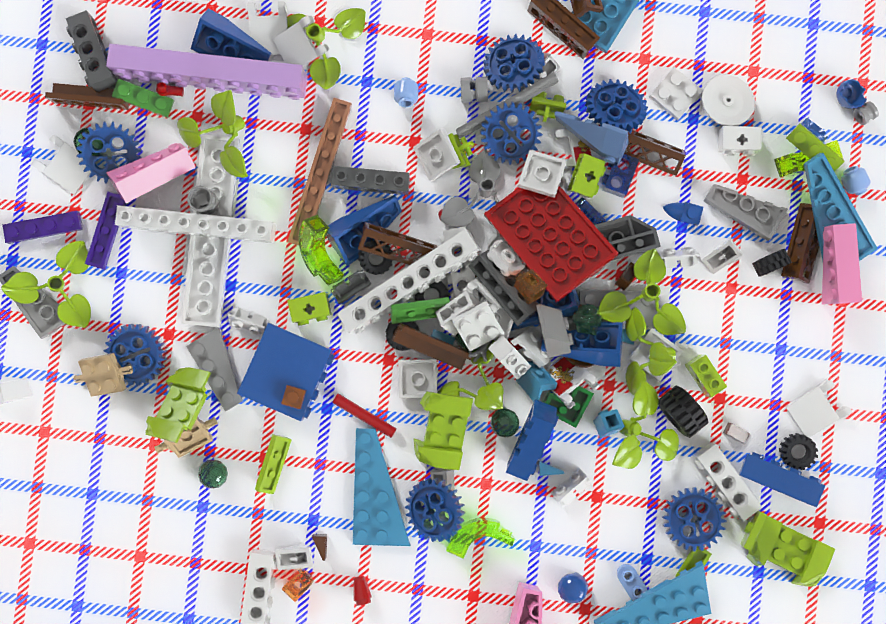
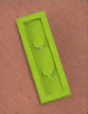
M801 123L786 137L790 143L809 159L819 153H824L834 172L845 162L841 156Z
M272 434L254 490L261 493H275L292 439Z

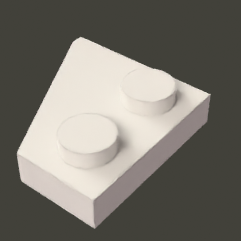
M533 326L511 341L514 346L519 344L525 349L523 354L532 359L539 368L553 359V357L548 358L547 352L541 351L542 340Z

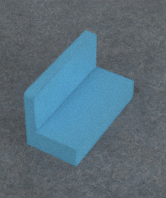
M527 361L532 367L518 380L516 379V382L533 402L535 399L539 401L542 391L556 389L557 382L543 366L539 368L533 361Z

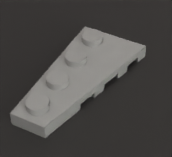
M717 184L711 186L703 202L766 241L772 239L788 208L775 206L768 201L757 200L750 195L739 194L738 191Z
M15 266L0 274L1 284L4 285L13 275L21 271ZM40 289L38 290L39 297L33 303L22 304L14 302L39 338L44 339L64 326L65 323L59 319L57 314L59 303Z
M580 290L579 300L583 311L598 314L597 310L601 300L607 293L612 291L621 292L626 296L627 302L639 296L641 291ZM642 298L628 305L631 310L637 307L645 319L646 327L655 329L653 317L657 314L654 300L648 302Z
M216 327L187 345L186 347L199 369L211 373L207 382L224 411L226 412L243 402L242 396L237 394L239 386L227 353L221 328Z

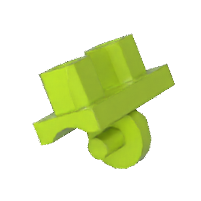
M543 91L532 98L529 111H534L536 115L543 116L542 122L546 123L547 118L555 119L554 114L556 111L564 113L567 104L564 103V96L554 95L553 100L546 99L547 93Z
M448 134L461 162L452 169L469 167L471 163L467 156L473 154L470 148L475 146L474 142H467L466 137L459 139L457 134Z

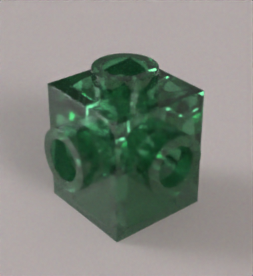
M579 304L578 311H574L573 322H575L577 332L591 335L597 334L598 326L600 327L602 324V315L599 313V307L592 304Z

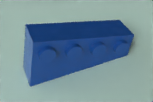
M536 399L534 400L508 460L505 473L528 481L530 475H534L537 468L536 463L538 459H541L544 447L549 442L551 433L559 418L556 415V407Z
M752 452V455L746 454L739 476L817 508L826 486L821 484V479L811 475L808 479L801 476V471L790 468V470L782 468L783 464L775 460L767 462L763 460L764 456Z

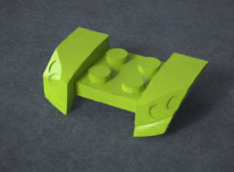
M185 367L179 368L175 371V374L169 376L166 383L170 386V390L156 417H147L145 435L177 443L183 430H191L208 396L205 393L207 390L205 385L211 373L201 369Z
M426 391L420 401L423 409L429 411L424 441L413 438L415 455L419 462L435 468L460 470L463 455L462 446L467 420L471 414L473 398Z
M768 516L752 550L748 551L746 557L756 567L764 566L769 561L796 574L791 584L812 587L816 586L826 574L836 549L819 540H814Z

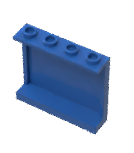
M268 323L237 394L300 422L304 418L308 419L312 410L310 404L312 400L316 401L320 392L317 388L320 383L323 384L327 376L325 372L327 365L331 366L335 355H333L334 350L289 332L277 325ZM287 385L307 390L301 409L281 404Z

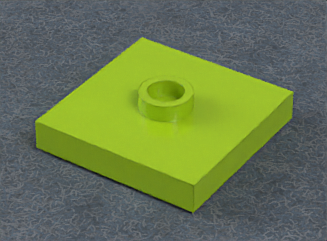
M757 511L751 522L748 521L744 529L746 533L740 543L743 548L749 551L752 550L768 517L767 514Z

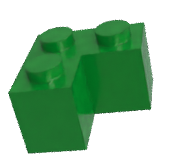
M578 386L569 393L573 398L572 401L575 403L569 409L556 395L548 392L543 403L556 407L558 419L574 428L578 426L594 393Z

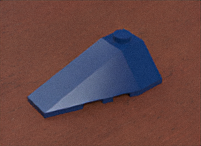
M209 8L199 19L190 48L199 54L269 61L271 52L229 19Z
M393 195L343 216L323 228L331 246L345 265L349 266L359 258L358 253L360 250L358 246L363 235L364 223L367 222L388 228L402 212L397 197ZM366 237L365 243L375 239Z
M542 285L529 292L538 304L561 310L563 317L583 312L576 289L572 290L557 303ZM538 312L518 326L513 322L511 331L540 324Z
M599 322L596 326L586 327L584 325L579 326V329L571 331L566 329L567 334L571 333L573 345H570L571 353L559 356L598 366H621L623 322ZM543 339V340H542L541 351L546 352V348H545V344H544V339Z

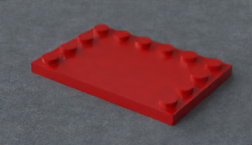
M560 186L555 198L518 187L484 213L487 221L556 303L618 256L615 248Z

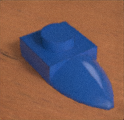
M676 202L663 206L664 211L677 221L695 226L700 224L703 206L688 202Z

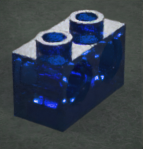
M626 154L621 159L626 164V169H620L616 162L614 164L608 163L607 167H610L609 172L604 174L601 184L604 185L602 191L621 198L627 195L639 159ZM611 180H618L620 187H613Z

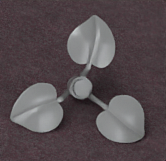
M486 149L473 159L469 167L471 180L479 183L476 196L469 205L461 197L449 199L445 203L440 217L441 221L446 225L452 227L469 225L475 217L473 210L470 208L473 207L480 196L483 198L493 196L496 204L499 202L494 188L501 169L498 162L488 155Z

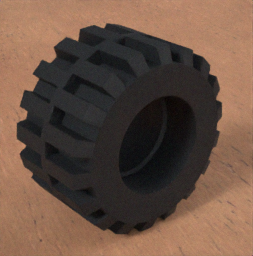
M675 385L659 398L658 405L661 411L684 436L691 438L709 423L704 410L682 387Z

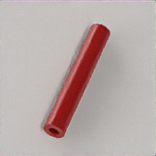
M337 393L332 402L392 438L397 429Z

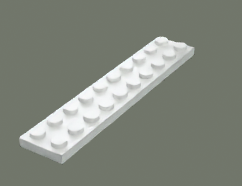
M201 135L196 186L208 188L216 194L219 200L217 210L210 215L233 217L237 177L229 174L224 169L219 156L220 152L225 151L224 145L230 137ZM234 138L229 146H234L240 150V139ZM190 235L181 324L221 328L230 239Z

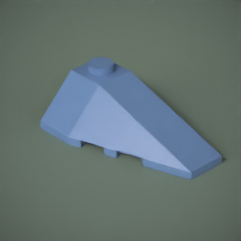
M558 111L555 112L556 121L603 157L604 161L611 164L615 162L620 164L629 143L628 131L605 123L601 127L590 119L582 122L577 116Z

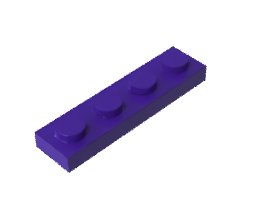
M107 191L85 261L86 265L106 270L119 226L115 225L117 205L126 206V202L119 194Z
M79 211L2 224L4 239L7 244L83 230Z

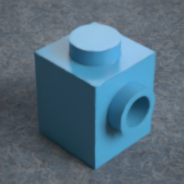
M617 409L601 411L593 420L600 438L616 434L625 427Z

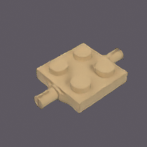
M115 353L79 360L78 363L82 375H75L73 380H75V383L85 382L91 397L122 392L127 389L124 375L132 374L133 369H131L132 366L121 367L117 362Z
M197 417L192 429L183 430L177 443L164 440L163 443L154 446L157 454L169 449L180 458L212 442L213 436L208 429L217 425L218 422L215 417L205 422Z

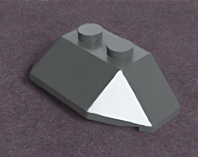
M632 215L594 225L618 252V256L613 260L661 247L656 228Z

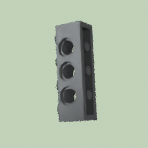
M85 10L65 18L68 24L66 30L69 36L73 38L74 43H72L75 52L79 54L80 59L78 62L81 69L85 70L86 76H84L87 85L97 92L115 86L117 78L106 67L108 54L93 16Z
M333 166L331 186L333 189L409 196L410 173Z
M489 249L479 254L469 265V268L518 326L537 312L536 305L539 304L515 275L504 276L500 272V268L489 260L487 253L490 251Z

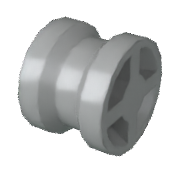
M871 101L866 102L863 107H858L853 111L856 121L861 125H866L870 119L874 120L879 117L878 108Z

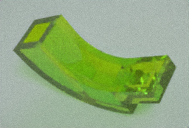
M838 140L826 144L844 159ZM802 152L776 158L774 162L779 177L784 178L805 172L804 163L810 159Z
M317 214L303 220L299 230V248L303 261L312 276L319 275L329 286L342 280L344 274L327 254L325 237L330 227Z
M486 517L475 518L461 525L462 528L457 531V534L451 536L447 543L446 551L464 559L469 546L478 538L492 537L513 546L515 537L512 535V531L503 527L501 530L499 529L501 524L499 520Z

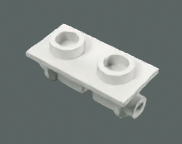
M683 247L682 250L666 248L663 251H657L664 261L666 268H677V261H680V267H693L695 264H698V257L695 256H700V253L693 247Z
M239 307L233 308L231 314H228L229 323L233 327L247 329L255 335H263L265 327L270 322L267 317L256 313L250 319L251 312Z
M579 469L551 494L562 507L564 505L567 506L576 498L573 492L576 490L581 494L590 486L589 484L592 481Z

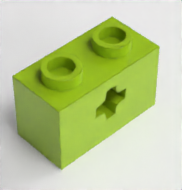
M579 154L567 191L586 198H593L599 190V179L605 173L606 167L604 165L606 161L587 154ZM585 174H588V176L591 177L590 180H587Z
M326 292L287 300L292 323H298V326L309 324V320L316 319L317 322L328 320L327 316L332 315ZM309 305L311 307H315V310L312 311V314L306 312V309L309 308Z
M700 354L685 364V367L705 397L712 398L727 388V385L706 354Z

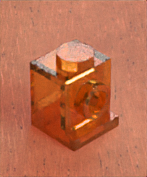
M533 269L526 273L521 272L516 277L514 285L526 299L528 305L541 298L548 286Z
M298 569L281 590L296 602L314 582L313 577L307 570ZM295 582H300L301 587H297Z

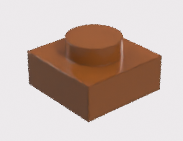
M287 385L281 404L301 409L307 390Z

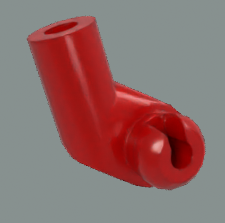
M159 82L156 85V92L160 96L183 97L184 87L166 85L164 82Z

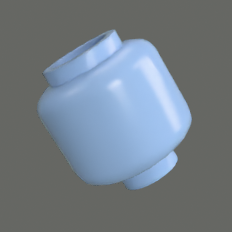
M404 77L395 83L394 100L399 106L411 107L418 101L419 87L414 80Z
M857 165L844 170L841 176V182L849 194L861 195L867 191L866 188L871 184L865 168L858 167Z

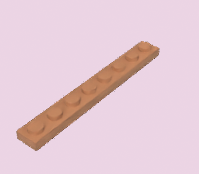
M333 97L291 228L288 243L307 248L352 108L351 102Z

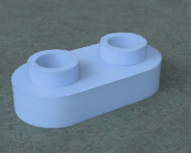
M630 564L619 566L617 578L628 596L633 601L642 597L641 594L647 591V587L635 568ZM626 572L631 573L629 578L624 577ZM636 589H641L639 595L635 594Z

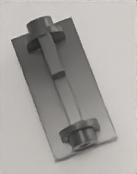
M363 269L361 271L357 270L347 277L350 281L349 283L342 280L332 286L333 288L330 291L335 296L338 304L350 299L371 285Z

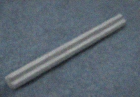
M553 72L499 103L498 106L502 109L505 102L510 107L513 101L515 107H517L519 103H524L559 82L558 77ZM496 106L456 129L458 137L461 139L480 129L482 123L488 122L485 116H492L490 110L497 111Z

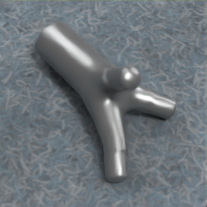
M492 340L481 345L478 350L469 354L468 357H474L473 362H476L482 356L483 361L486 362V352L492 344Z

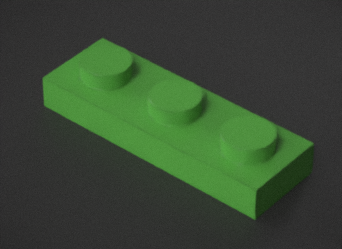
M118 79L112 94L113 98L123 99L128 104L169 118L175 101L172 98L160 96L156 92Z
M449 297L391 305L392 324L438 318L436 311L450 302Z

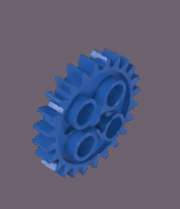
M516 33L513 38H510L508 34L507 40L500 37L501 43L493 42L494 48H488L490 54H485L486 60L483 61V70L492 86L495 85L497 90L502 87L503 92H506L510 88L511 93H513L514 89L517 88L520 92L521 87L527 88L529 83L534 84V78L540 79L539 73L544 72V52H542V47L538 46L537 41L532 42L531 37L525 39L523 34L518 38Z
M609 79L608 83L602 80L601 85L596 83L595 88H591L590 93L587 95L585 106H587L586 112L590 113L588 118H594V123H599L601 127L603 123L609 124L631 133L632 129L637 130L638 126L642 125L646 118L648 106H646L647 100H643L644 94H638L639 88L633 89L634 84L627 86V81L621 84L619 79L616 80V83Z
M512 101L510 107H508L504 102L502 109L496 105L497 111L490 110L492 116H485L488 122L481 124L482 127L486 128L480 131V134L485 135L481 142H487L483 146L484 150L490 148L488 155L495 154V161L500 157L502 164L506 159L509 165L512 164V160L519 164V158L526 161L525 155L529 153V150H538L535 143L541 144L537 137L543 136V134L537 130L541 129L542 125L536 124L540 119L538 117L533 118L535 115L534 111L528 113L529 106L522 109V103L515 107ZM511 115L517 116V121L514 124L507 123V118ZM500 121H503L511 131H514L516 137L523 143V146H520L511 135L508 136L507 130L499 123ZM495 129L503 130V134L500 137L493 136ZM528 129L530 131L529 136L521 138L520 132ZM508 143H515L516 146L514 150H506V145Z
M104 121L103 127L95 123V130L89 126L88 130L90 133L83 132L82 135L85 139L79 138L78 140L83 145L76 147L77 150L82 151V153L76 156L83 158L79 162V165H86L83 171L87 172L90 170L89 177L91 178L96 175L97 182L104 178L105 184H107L109 179L106 172L121 167L115 161L117 157L125 158L126 164L142 158V156L137 155L142 149L136 148L140 142L133 141L135 134L128 135L129 128L123 131L122 124L118 128L115 127L114 121H112L110 126ZM114 138H121L124 144L121 147H116L112 140ZM96 139L101 140L103 147L100 149L95 148L92 141ZM107 148H110L111 152L127 150V153H113L112 157H109L108 154L92 156L93 152L105 153ZM97 159H103L107 165L100 168L95 162Z
M128 324V327L126 325L121 326V330H114L116 335H109L112 341L105 342L109 348L103 351L108 354L115 353L117 362L121 367H127L128 363L132 365L133 373L124 375V382L128 381L129 386L134 385V383L136 386L142 385V382L147 384L149 380H155V375L161 374L158 368L165 367L161 363V361L167 360L166 357L162 356V353L167 352V350L161 349L165 343L158 342L161 336L155 337L156 330L149 331V326H144L143 328L141 324H136V326ZM138 338H141L143 341L142 347L137 343ZM121 345L125 347L124 354L120 351ZM148 347L150 348V351L146 353L137 355L134 358L127 359L123 362L120 361V359L123 357L132 355L135 352L142 351ZM145 356H148L150 358L149 365L146 364L144 360Z
M428 478L425 481L418 482L419 484L413 486L414 490L408 492L411 497L406 498V501L410 503L405 506L409 510V513L405 515L411 517L408 524L414 523L412 530L418 529V536L424 534V540L430 537L432 542L437 539L439 542H442L444 539H450L451 536L457 534V531L462 528L460 524L465 521L460 517L466 514L465 511L461 510V507L465 506V504L459 503L462 496L455 495L458 490L452 491V484L445 486V480L439 482L438 478L433 480ZM436 493L440 496V501L437 499ZM445 512L448 513L449 519L445 516Z
M692 487L691 492L689 488H685L684 494L678 490V497L671 495L673 501H666L669 508H663L667 515L662 516L663 519L667 520L662 525L669 527L665 533L667 535L672 534L670 540H677L676 545L679 547L684 543L683 548L685 550H688L689 546H691V550L694 552L697 546L701 551H704V545L711 548V541L717 544L718 542L715 537H723L719 531L726 530V528L721 526V523L727 522V520L721 518L726 512L719 510L723 504H716L718 498H711L712 493L707 492L705 494V490L702 488L697 492L696 487ZM689 502L692 503V510L689 507ZM703 502L705 509L700 513L697 510V505ZM684 506L686 508V514L680 517L678 514V510L680 507ZM693 515L697 516L698 518L695 520V523L690 521V519L693 518ZM707 521L710 525V528L708 531L704 532L702 530V524ZM685 526H690L691 532L689 535L685 536L683 534V528ZM696 528L699 531V536H696Z

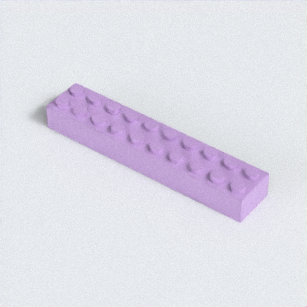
M110 43L106 65L113 74L124 81L137 79L142 83H150V81L164 82L166 85L173 83L184 88L187 85H191L201 90H205L208 87L219 92H224L226 89L232 90L233 93L243 94L244 91L251 92L255 96H262V94H270L269 96L273 98L288 96L292 100L305 98L308 79L303 65Z

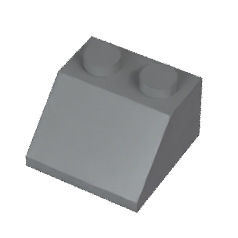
M541 304L536 305L548 358L571 353L570 345H573L571 333L567 334L566 331L569 328L567 317H563L559 309Z

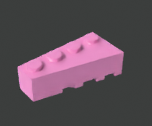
M174 143L166 149L106 173L117 193L128 203L196 167L186 147L181 143Z
M856 223L826 226L823 232L822 305L862 302Z
M522 582L518 583L509 624H542V591L538 586Z

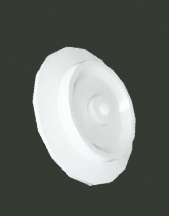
M728 74L719 75L709 80L703 89L701 99L703 108L707 115L720 125H741L754 112L755 98L753 91L739 77Z

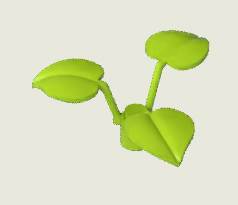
M362 8L343 10L334 19L337 30L326 28L325 26L321 28L318 24L312 23L305 27L306 34L317 46H320L321 42L324 41L325 32H341L344 38L355 39L362 34L365 28L366 11ZM297 13L288 16V28L299 22L306 15ZM324 53L322 55L323 59H316L310 66V75L316 84L324 90H328L338 81L341 74V65L337 58H327Z
M232 90L217 93L211 98L212 111L217 118H221L223 124L198 131V125L194 119L183 117L178 120L177 128L179 129V134L183 141L192 148H196L201 144V134L222 128L224 133L232 135L224 145L225 151L220 152L221 164L229 174L235 177L245 178L248 176L241 152L236 147L229 146L234 138L238 136L237 132L245 127L243 118L236 115Z
M75 241L59 250L56 255V265L65 270L59 276H51L47 283L37 286L38 279L30 272H19L2 285L1 290L10 299L22 304H30L36 301L39 297L38 290L46 287L53 292H60L66 301L61 302L57 308L59 319L70 326L87 327L91 318L89 301L80 294H75L69 299L63 291L65 282L62 279L68 271L72 274H81L88 269L89 265L85 264L88 255L85 242Z
M656 248L648 250L638 258L634 265L635 277L640 281L646 280L647 284L642 289L641 294L627 302V298L623 293L618 291L609 292L601 300L597 313L608 322H624L632 314L628 305L642 298L648 302L654 300L655 308L658 312L653 317L654 328L663 335L684 334L686 332V323L678 307L665 303L659 309L660 298L658 296L661 293V289L655 283L660 282L665 277L666 266Z
M637 307L631 310L632 314L626 320L625 330L627 337L631 341L638 339L640 342L650 345L651 348L648 363L639 366L637 361H633L627 367L625 379L632 395H635L641 380L647 382L643 368L648 366L652 375L660 376L668 372L677 363L674 348L666 347L661 342L653 343L642 338L646 333V323Z
M479 347L475 348V349L472 351V353H474L476 350H478ZM489 349L487 350L486 362L483 361L482 356L476 362H473L474 357L471 360L473 364H478V369L486 386H482L478 390V395L464 388H459L460 383L458 381L446 383L437 393L460 396L459 392H464L475 398L474 404L478 409H503V386L499 382L489 384L482 369V364H487L493 359V353Z
M641 380L632 403L633 411L639 417L622 420L625 427L619 432L627 437L622 441L614 456L613 466L626 469L637 467L642 458V449L639 447L640 441L636 437L638 435L658 442L654 452L659 459L671 461L677 455L679 437L673 429L663 430L660 438L641 432L642 427L636 422L645 419L647 414L653 415L659 403L656 390L646 381Z

